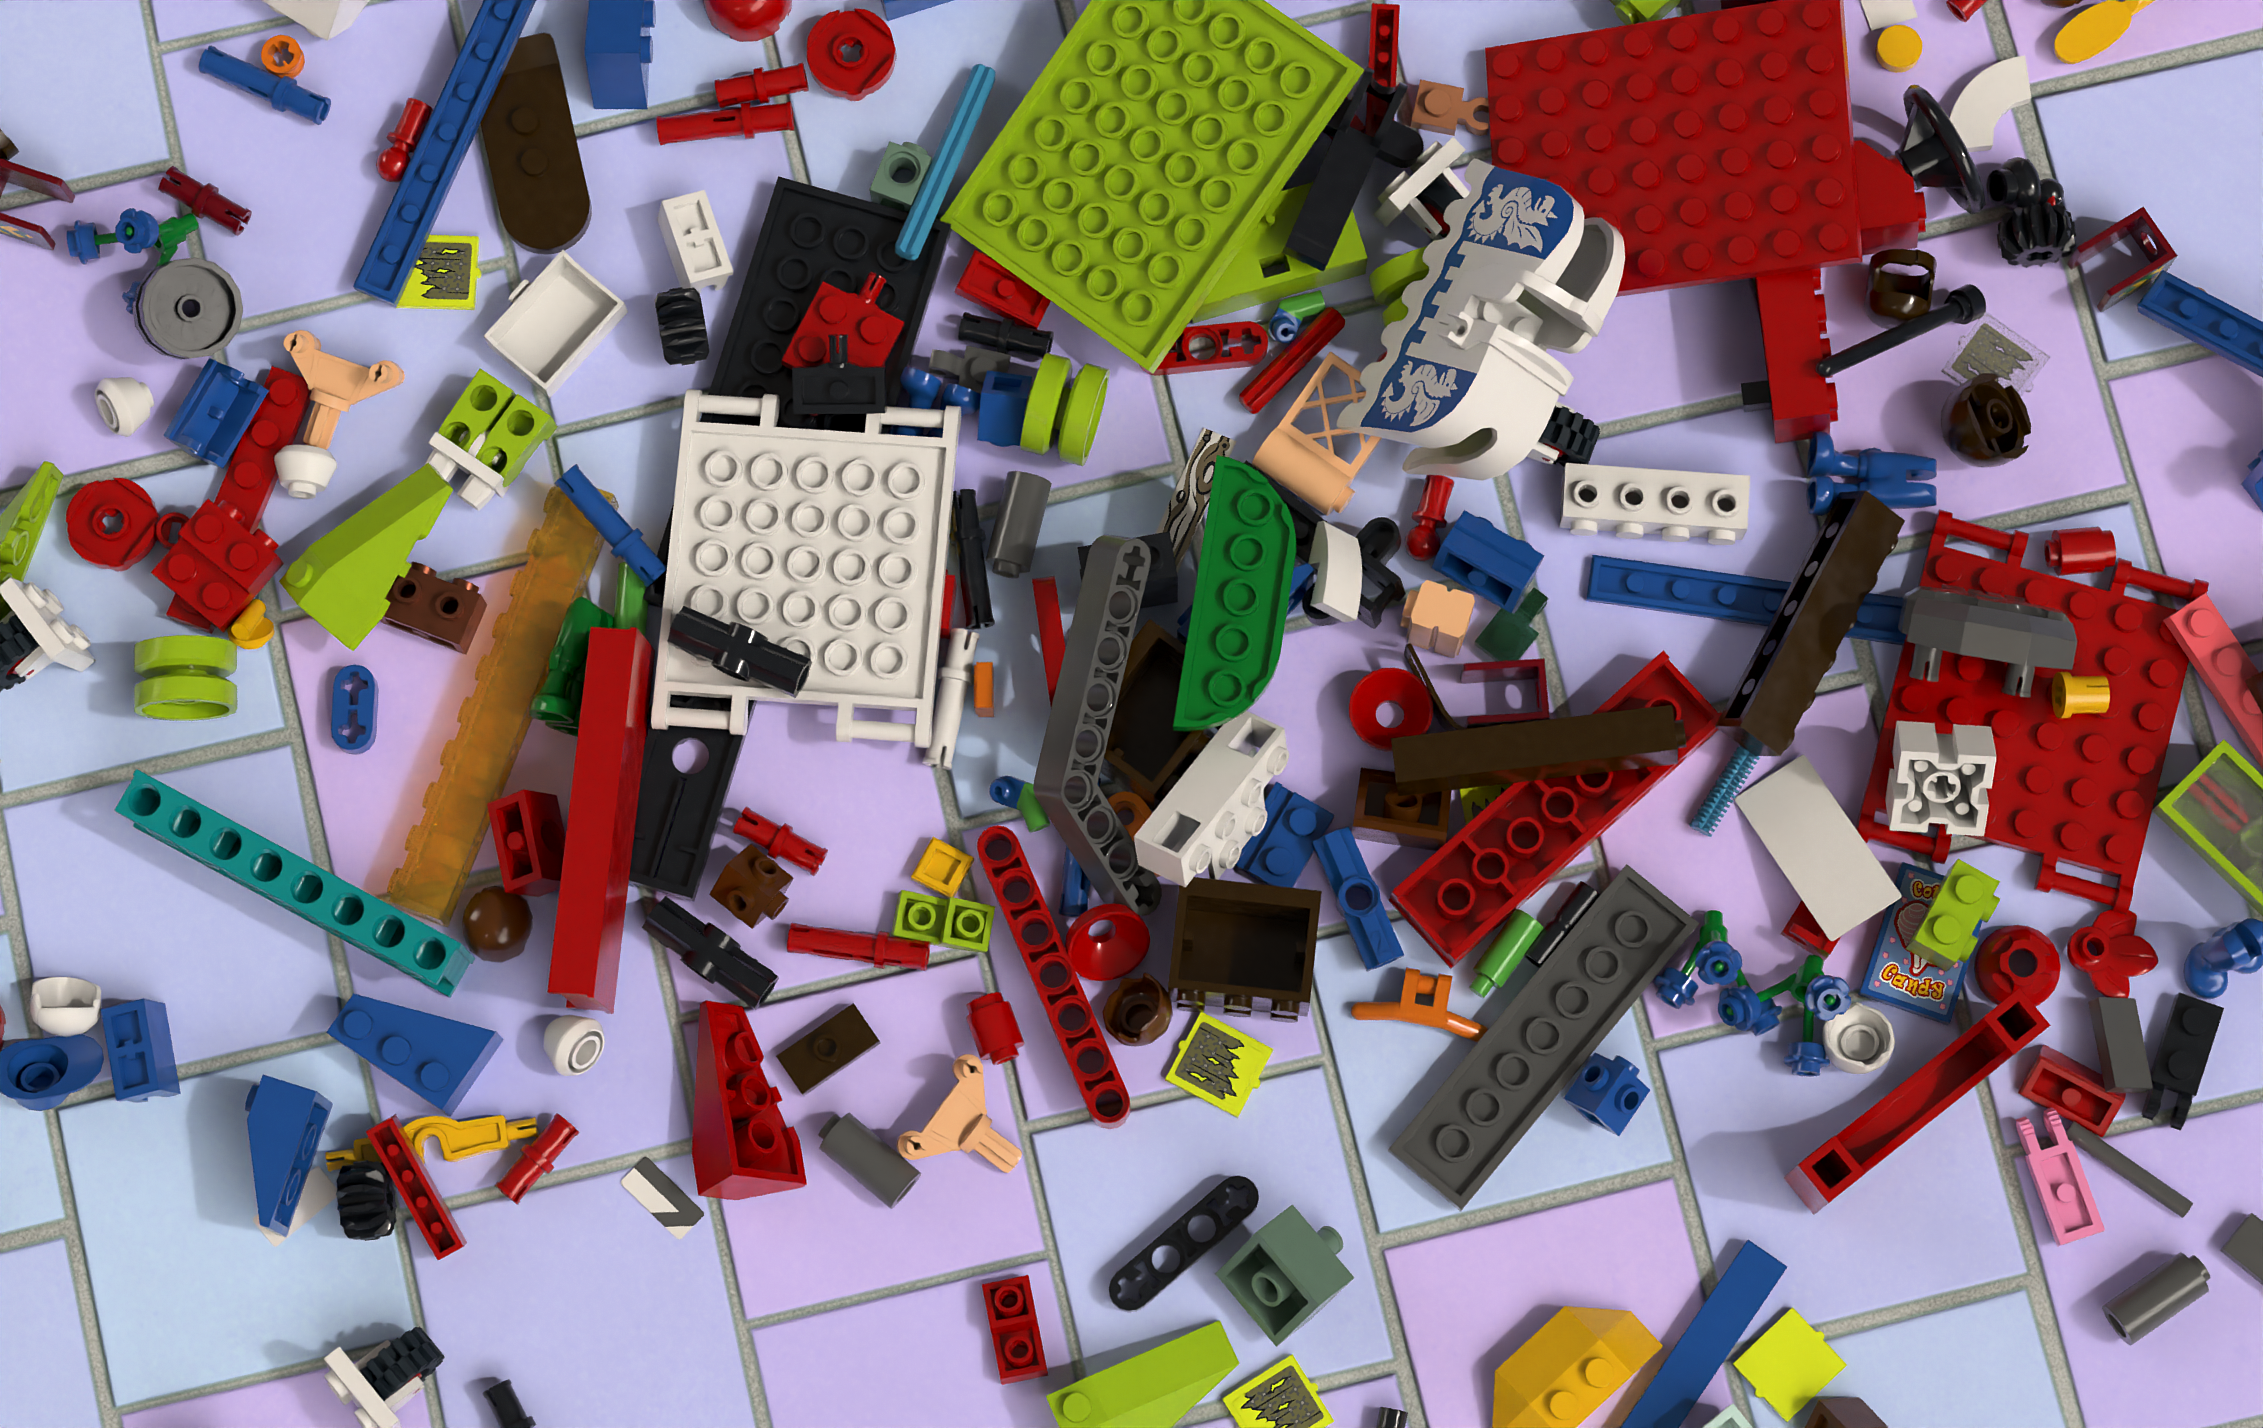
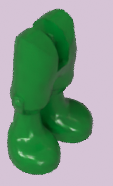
M577 597L567 610L557 640L548 658L549 674L542 689L533 698L529 711L531 717L546 721L545 725L549 728L578 737L590 628H612L614 619L611 614L599 608L587 598Z

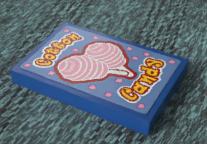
M1902 862L1894 882L1902 897L1886 907L1858 995L1944 1025H1949L1972 953L1966 963L1958 960L1946 972L1905 949L1945 876ZM1979 920L1972 933L1976 938L1978 937L1982 920Z

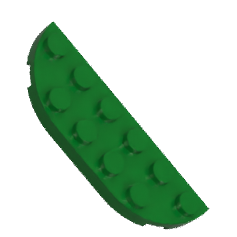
M1220 455L1216 456L1173 730L1198 731L1223 725L1246 712L1266 691L1279 663L1295 565L1296 534L1286 503L1284 504L1279 494L1261 473L1240 461Z

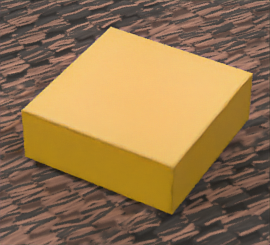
M932 837L911 875V879L946 898H954L974 862V857Z

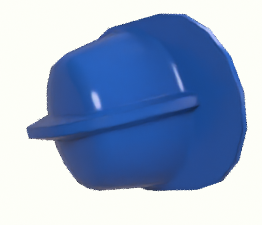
M83 1034L15 1042L0 1052V1093L14 1099L17 1104L28 1110H50L60 1105L70 1093L81 1090L96 1078L104 1062L103 1049L95 1039Z

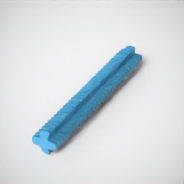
M1740 744V747H1737L1733 756H1731V761H1728V766H1725V771H1722L1718 780H1716V785H1713V790H1710V795H1707L1706 799H1704L1703 804H1701L1700 809L1697 811L1698 814L1694 816L1695 819H1692L1691 823H1689L1692 829L1709 837L1712 836L1709 831H1715L1712 826L1718 827V824L1715 822H1721L1718 817L1723 818L1725 816L1721 814L1722 811L1724 813L1727 812L1724 807H1730L1727 802L1733 803V800L1730 798H1736L1733 793L1738 794L1740 792L1736 788H1742L1739 783H1745L1742 778H1748L1745 773L1750 775L1751 771L1748 769L1753 770L1755 768L1751 764L1756 765L1758 763L1754 759H1760L1759 756H1754Z

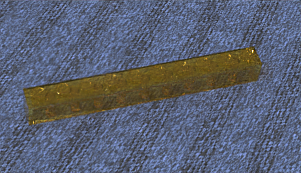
M551 487L547 494L543 507V512L547 513L541 530L537 528L533 530L527 544L526 554L530 555L524 571L518 570L512 580L509 590V596L513 597L507 613L501 612L495 621L492 638L496 640L490 655L484 654L477 665L475 680L479 682L472 698L467 696L460 707L457 722L461 723L457 736L455 740L449 739L443 748L440 765L444 767L437 783L432 781L425 792L422 807L426 808L421 824L420 826L416 824L412 826L405 843V850L409 853L403 868L397 867L394 870L388 884L387 893L391 894L389 902L396 909L447 928L491 823L487 804L500 799L533 720V717L529 714L532 700L542 689L549 674L548 658L557 640L565 615L572 602L577 597L583 596L605 542L602 535L559 487ZM598 489L617 511L619 504L615 495Z

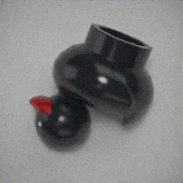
M2021 157L2008 159L1999 170H1993L1987 178L1986 191L1990 202L1995 206H2004L2010 212H2013L2016 207H2028L2031 203L2042 205L2048 202L2052 206L2060 205L2064 198L2062 185L2055 179L2045 178L2040 180L2035 166L2029 159Z

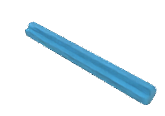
M976 64L971 70L895 244V253L902 258L914 261L919 257L995 82L996 72L991 67Z

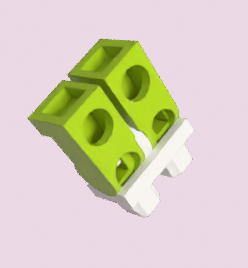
M480 368L444 420L439 431L435 432L428 442L433 451L425 464L429 463L434 466L447 482L450 481L458 468L468 474V479L457 495L464 502L480 511L492 499L495 493L503 498L510 488L509 485L518 477L528 459L544 439L547 441L558 426L549 414L521 395H516L512 389Z

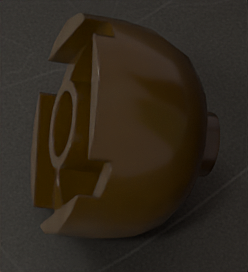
M1982 373L1967 380L1949 394L1941 410V430L1946 445L1961 461L1975 467L1985 468L2004 465L2024 454L2029 446L2023 447L2024 436L2031 433V422L2027 408L2016 389L2012 385L2004 388L1995 381L2000 376L1994 373Z

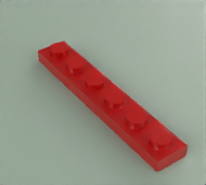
M274 366L271 367L263 386L269 392L245 430L214 501V504L218 506L225 500L245 517L240 525L251 534L256 531L279 478L274 456L284 446L293 445L311 402L309 398L312 391L309 390L304 377ZM174 595L166 615L172 620L212 634L215 626L179 596Z

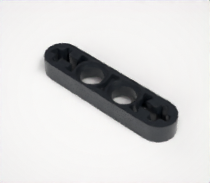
M1243 1176L1227 1178L1113 1276L1109 1285V1295L1114 1306L1120 1311L1127 1313L1143 1309L1233 1232L1257 1208L1259 1195L1255 1184ZM1233 1186L1234 1189L1239 1191L1245 1187L1250 1192L1246 1197V1202L1249 1206L1245 1209L1238 1205L1232 1207L1225 1213V1216L1231 1219L1232 1222L1224 1226L1219 1214L1207 1205L1215 1200L1218 1208H1221L1229 1200L1228 1188ZM1196 1216H1207L1215 1224V1234L1206 1242L1195 1241L1188 1233V1225ZM1163 1246L1174 1248L1180 1256L1178 1267L1170 1273L1159 1272L1152 1263L1154 1252ZM1144 1262L1149 1274L1161 1283L1152 1288L1148 1280L1138 1290L1141 1296L1139 1301L1134 1302L1130 1298L1121 1301L1118 1298L1122 1291L1119 1285L1120 1281L1126 1279L1130 1283L1135 1282L1143 1275L1135 1267Z

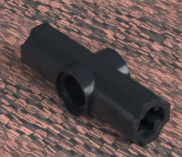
M683 606L680 612L676 614L667 640L669 645L711 662L714 668L733 678L749 682L752 679L794 698L803 689L812 661L804 655L769 642L766 636L750 627L736 622L726 624L686 606Z
M667 896L655 905L642 926V929L649 936L681 957L680 961L692 971L712 984L717 982L754 1010H757L765 1002L779 980V977L771 969L740 949L741 945L710 922L704 924Z

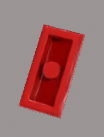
M2047 1045L2041 1046L2018 1091V1094L2047 1109L2054 1108L2060 1116L2072 1122H2077L2102 1138L2126 1097V1093L2105 1092L2102 1074Z

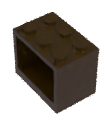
M1149 619L1131 643L1100 772L1125 791L1140 796L1149 809L1154 812L1222 725L1198 731L1173 730L1186 645Z
M1193 877L1186 888L1179 885L1168 982V995L1171 997L1172 1002H1177L1176 1008L1188 1012H1204L1205 1006L1223 1007V1014L1233 1017H1251L1252 1011L1270 1013L1271 1020L1288 1023L1298 1022V1016L1308 1017L1322 891Z

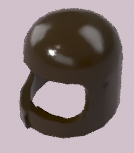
M1888 249L1879 251L1871 256L1864 308L1866 315L1872 323L1889 330L1929 312L1937 267L1935 257L1918 249ZM1892 263L1910 267L1918 265L1928 270V272L1924 275L1905 276L1888 273L1880 269L1884 265Z

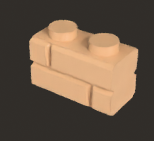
M1426 580L1421 584L1419 592L1410 589L1400 623L1401 627L1408 629L1406 636L1408 643L1426 650L1434 647L1435 653L1455 658L1459 655L1475 604L1474 595L1454 588L1449 592L1447 591V586L1430 580Z

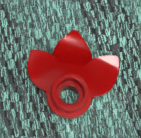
M2112 909L2104 911L2096 917L2092 926L2078 929L2068 940L2067 956L2070 963L2076 969L2088 973L2094 988L2105 997L2128 998L2130 992L2128 977L2146 974L2154 969L2159 962L2153 947L2142 937L2134 935L2137 915L2128 910L2126 915L2114 912ZM2087 942H2091L2095 946L2097 956L2092 955L2088 951Z

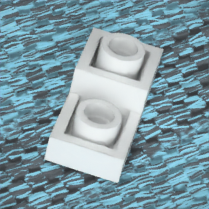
M1320 521L1317 523L1308 564L1318 570L1310 605L1344 623L1355 621L1358 616L1362 589V559L1358 539L1325 521Z

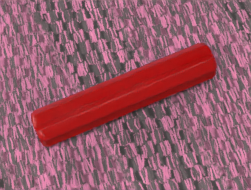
M1327 307L1239 394L1241 405L1252 414L1258 413L1344 328L1345 319L1333 307Z

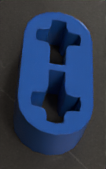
M356 664L344 667L335 676L331 722L332 738L344 752L353 755L366 752L375 743L379 693L378 683L373 674L364 666ZM359 676L360 680L368 686L367 689L359 691L358 705H353L351 693L344 688L345 685L353 684L354 677ZM352 714H357L358 725L361 729L366 730L365 735L357 736L356 743H350L348 737L342 734L343 730L351 728Z

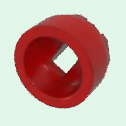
M171 512L164 515L159 520L156 528V536L159 543L164 548L171 550L175 545L168 542L172 522L180 523L182 528L189 518L179 512Z

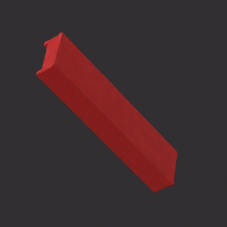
M630 627V629L590 628L547 991L549 994H561L567 999V1008L604 1011L607 1014H614L655 659V649L637 627Z
M1664 650L1592 714L1672 705L1674 720L1683 719L1686 737V747L1678 748V764L1513 783L1392 890L1388 901L1450 969L1719 731L1715 725L1722 712L1718 713L1670 662V657Z

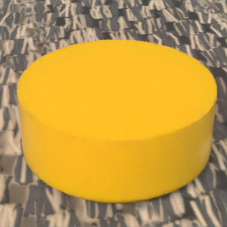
M1891 26L1885 29L1878 39L1875 48L1876 58L1880 65L1888 71L1895 73L1906 72L1917 64L1922 53V40L1919 34L1908 26Z

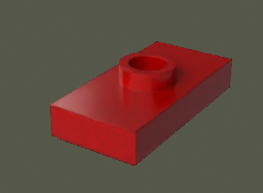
M977 250L974 251L954 291L955 294L1003 318L1014 319L1017 325L1035 329L1038 328L1051 300L994 259Z

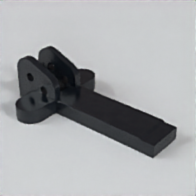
M1369 67L1365 68L1351 99H1344L1322 131L1333 137L1282 251V253L1323 272L1374 158H1379L1399 168H1408L1417 162V158L1423 151V140L1419 133L1393 120L1408 85L1399 82L1395 87L1382 86L1373 77L1375 70ZM1365 92L1388 102L1374 137L1350 127Z
M1246 460L1244 464L1261 473L1279 494L1284 504L1286 503L1296 534L1295 559L1302 565L1308 563L1317 523L1325 520ZM1385 517L1372 519L1355 537L1358 539L1361 552L1362 573L1383 591L1374 602L1363 594L1360 597L1357 617L1373 629H1376L1382 622L1381 616L1388 603L1392 600L1400 602L1406 595L1401 578L1385 566L1401 546V535L1398 526L1394 521ZM1315 569V571H1314V574H1315V575L1318 574V570H1317V569ZM1314 582L1302 598V608L1307 619L1312 624L1326 626L1333 623L1337 618L1310 605L1315 587Z

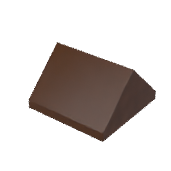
M1361 767L1351 831L1353 837L1358 840L1438 851L1446 841L1452 790L1398 796L1395 772Z

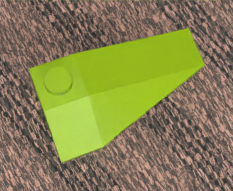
M44 461L0 515V585L10 577L21 582L24 581L64 476L54 463ZM0 594L1 621L12 609Z
M429 463L425 464L311 544L290 565L285 575L279 580L280 584L298 606L342 644L354 651L385 615L391 602L385 599L397 576L405 578L411 564L406 560L417 540H422L429 535L453 488L434 466Z
M1220 1320L1090 1375L1047 1395L1046 1398L1060 1428H1172L1240 1363Z

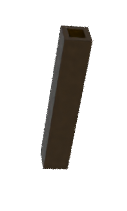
M1672 705L1396 737L1391 738L1398 796L1678 764V748L1686 747V737L1683 719L1674 720Z

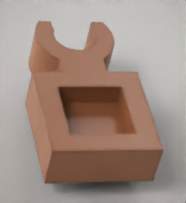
M1420 79L1410 127L1455 136L1456 126L1460 124L1465 125L1466 129L1474 135H1487L1489 124L1478 122L1473 115L1478 111L1489 113L1488 98L1479 97L1470 102L1462 101L1464 88Z

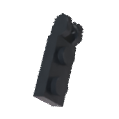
M2180 992L2175 995L2150 1072L2153 1089L2147 1093L2141 1114L2143 1118L2153 1120L2158 1114L2164 1089L2176 1092L2178 1097L2170 1115V1127L2181 1131L2188 1116L2192 1098L2197 1095L2224 1011L2223 1007Z

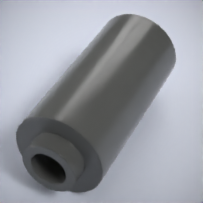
M1009 471L1007 473L985 559L988 564L993 566V573L1016 579L1019 578L1020 573L1030 572L1052 485L1049 480L1027 472Z
M850 1112L842 1118L837 1114L833 1115L818 1134L823 1139L819 1149L890 1209H893L907 1195L921 1176L919 1170Z
M2180 1252L2103 1305L2102 1309L2115 1332L2125 1343L2131 1346L2209 1292L2206 1281L2211 1277L2199 1258L2195 1255L2188 1258Z

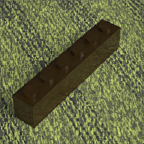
M1868 491L1839 493L1715 725L1716 728L1754 756H1781L1792 744L1796 726L1803 713L1813 704L1816 697L1815 691L1823 675L1835 663L1836 651L1845 634L1855 625L1857 611L1865 596L1875 587L1878 580L1877 573L1886 556L1895 549L1898 543V534L1905 520Z

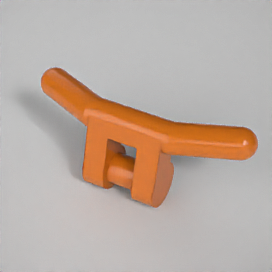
M1406 967L1400 1002H1356L1351 1007V1015L1356 1020H1397L1447 1030L1476 1043L1488 1031V1028L1482 1024L1447 1011L1453 976L1440 973L1438 978L1420 975V970ZM1416 993L1434 996L1433 1006L1416 1004Z

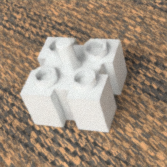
M1897 721L1892 750L1894 769L1889 770L1885 798L1889 829L1892 831L1927 833L1929 823L1945 824L1946 834L1984 836L1989 808L1986 788L1992 789L1997 758L1991 727L1953 724L1952 734L1936 733L1935 723Z

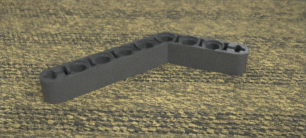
M1102 535L1092 543L1089 550L1035 773L1033 790L1035 797L1105 904L1116 903L1126 905L1138 915L1145 916L1154 912L1160 904L1162 897L1161 885L1152 871L1138 865L1135 843L1097 783L1146 585L1151 554L1146 543L1140 539Z

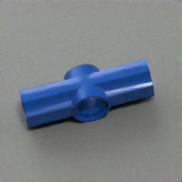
M1350 827L1335 830L1312 841V846L1336 899L1337 910L1346 922L1366 971L1377 969L1403 957V950L1381 902L1379 888L1368 872ZM1356 887L1365 890L1370 896V906L1360 911L1349 907L1345 899V894L1348 890Z

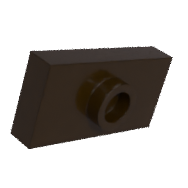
M853 1003L776 1057L801 1094L805 1096L881 1044V1042Z

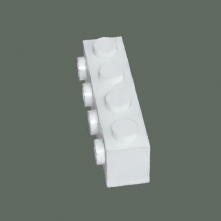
M1566 463L1562 474L1559 528H1570L1571 534L1579 536L1596 535L1597 530L1615 531L1617 537L1624 539H1639L1643 537L1644 533L1662 535V540L1668 542L1689 541V537L1708 538V543L1713 545H1733L1735 540H1743L1748 529L1750 475Z

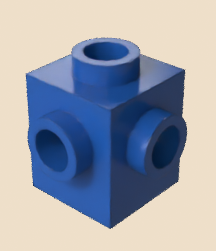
M1594 1053L1563 1099L1588 1122L1620 1136L1650 1092V1089L1636 1077L1640 1070L1625 1058L1616 1055L1613 1060H1610L1598 1053Z

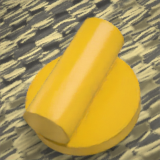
M253 599L247 605L238 619L228 627L229 641L243 649L252 650L262 647L273 637L275 632L274 625L271 620L264 617L266 612L264 602L259 599Z

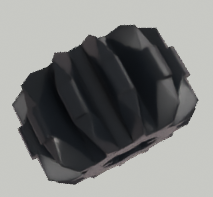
M2046 202L2042 205L2031 203L2028 207H2016L2013 212L2001 216V222L1997 224L1999 232L1997 234L1998 248L2001 249L2002 258L2006 259L2008 264L2014 266L2022 264V267L2025 268L2032 265L2042 267L2046 263H2057L2059 258H2066L2071 255L2072 249L2076 246L2074 238L2076 237L2075 222H2072L2071 212L2066 211L2065 206L2062 205L2052 206L2051 203Z
M682 287L658 293L655 298V308L664 359L669 365L682 364V366L695 364V361L706 360L710 351L700 293L695 288L683 289Z
M364 1160L342 1166L336 1180V1197L340 1225L344 1228L345 1235L349 1239L365 1241L378 1240L380 1237L391 1235L397 1221L395 1213L397 1208L395 1202L396 1191L393 1187V1180L383 1162Z

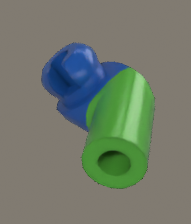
M1321 290L1281 300L1269 321V334L1271 338L1280 343L1291 342L1297 334L1303 317L1322 313L1326 308Z
M1002 776L991 783L989 794L992 800L1001 805L1020 810L1030 833L1051 825L1046 812L1035 797L1032 783L1013 776Z

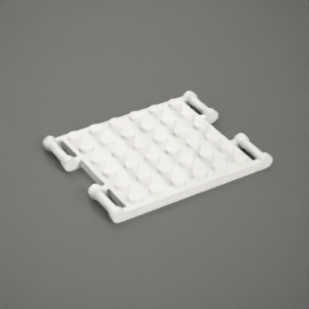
M687 389L684 401L652 705V729L667 730L668 726L671 725L728 729L730 734L746 735L749 700L838 706L836 723L837 742L851 743L852 738L915 742V747L930 748L958 436L961 426V407L946 406L945 410L887 406L886 413L866 414L865 433L776 427L780 408L779 395L764 394L763 398L703 395L702 390ZM701 413L761 417L760 426L699 422ZM883 424L943 428V437L881 434ZM683 606H686L726 624H730V622L740 623L760 632L768 638L769 642L804 655L812 661L803 689L794 698L752 679L749 682L741 681L717 670L711 665V662L669 645L667 640L676 614L680 612ZM671 695L728 698L732 699L731 711L670 707ZM854 707L917 711L916 724L854 720Z

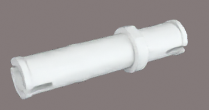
M951 629L945 664L943 668H939L937 675L941 683L932 720L930 748H926L922 763L927 766L935 764L934 768L952 769L951 763L967 689L974 682V675L971 674L980 635L973 631L967 634L968 630Z

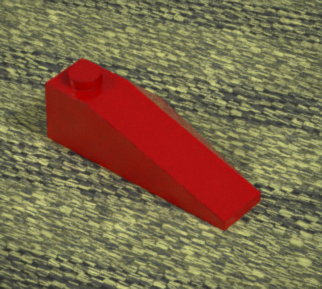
M708 1000L700 1003L692 1136V1158L698 1196L741 1200L804 1187L807 1185L799 1137L794 1126L787 1128L777 1103L782 1101L777 1086L770 1088L760 1064L764 1059V1055L743 1006Z

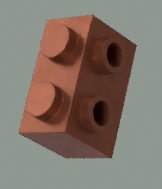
M411 562V567L405 578L397 576L385 599L391 602L380 621L388 626L467 655L487 607L484 598L478 593L479 587L460 578H454L452 583L436 578L437 572L434 569L421 563Z

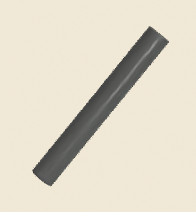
M2073 1121L2066 1130L2068 1140L2073 1141L2078 1147L2181 1218L2192 1207V1201L2077 1122Z

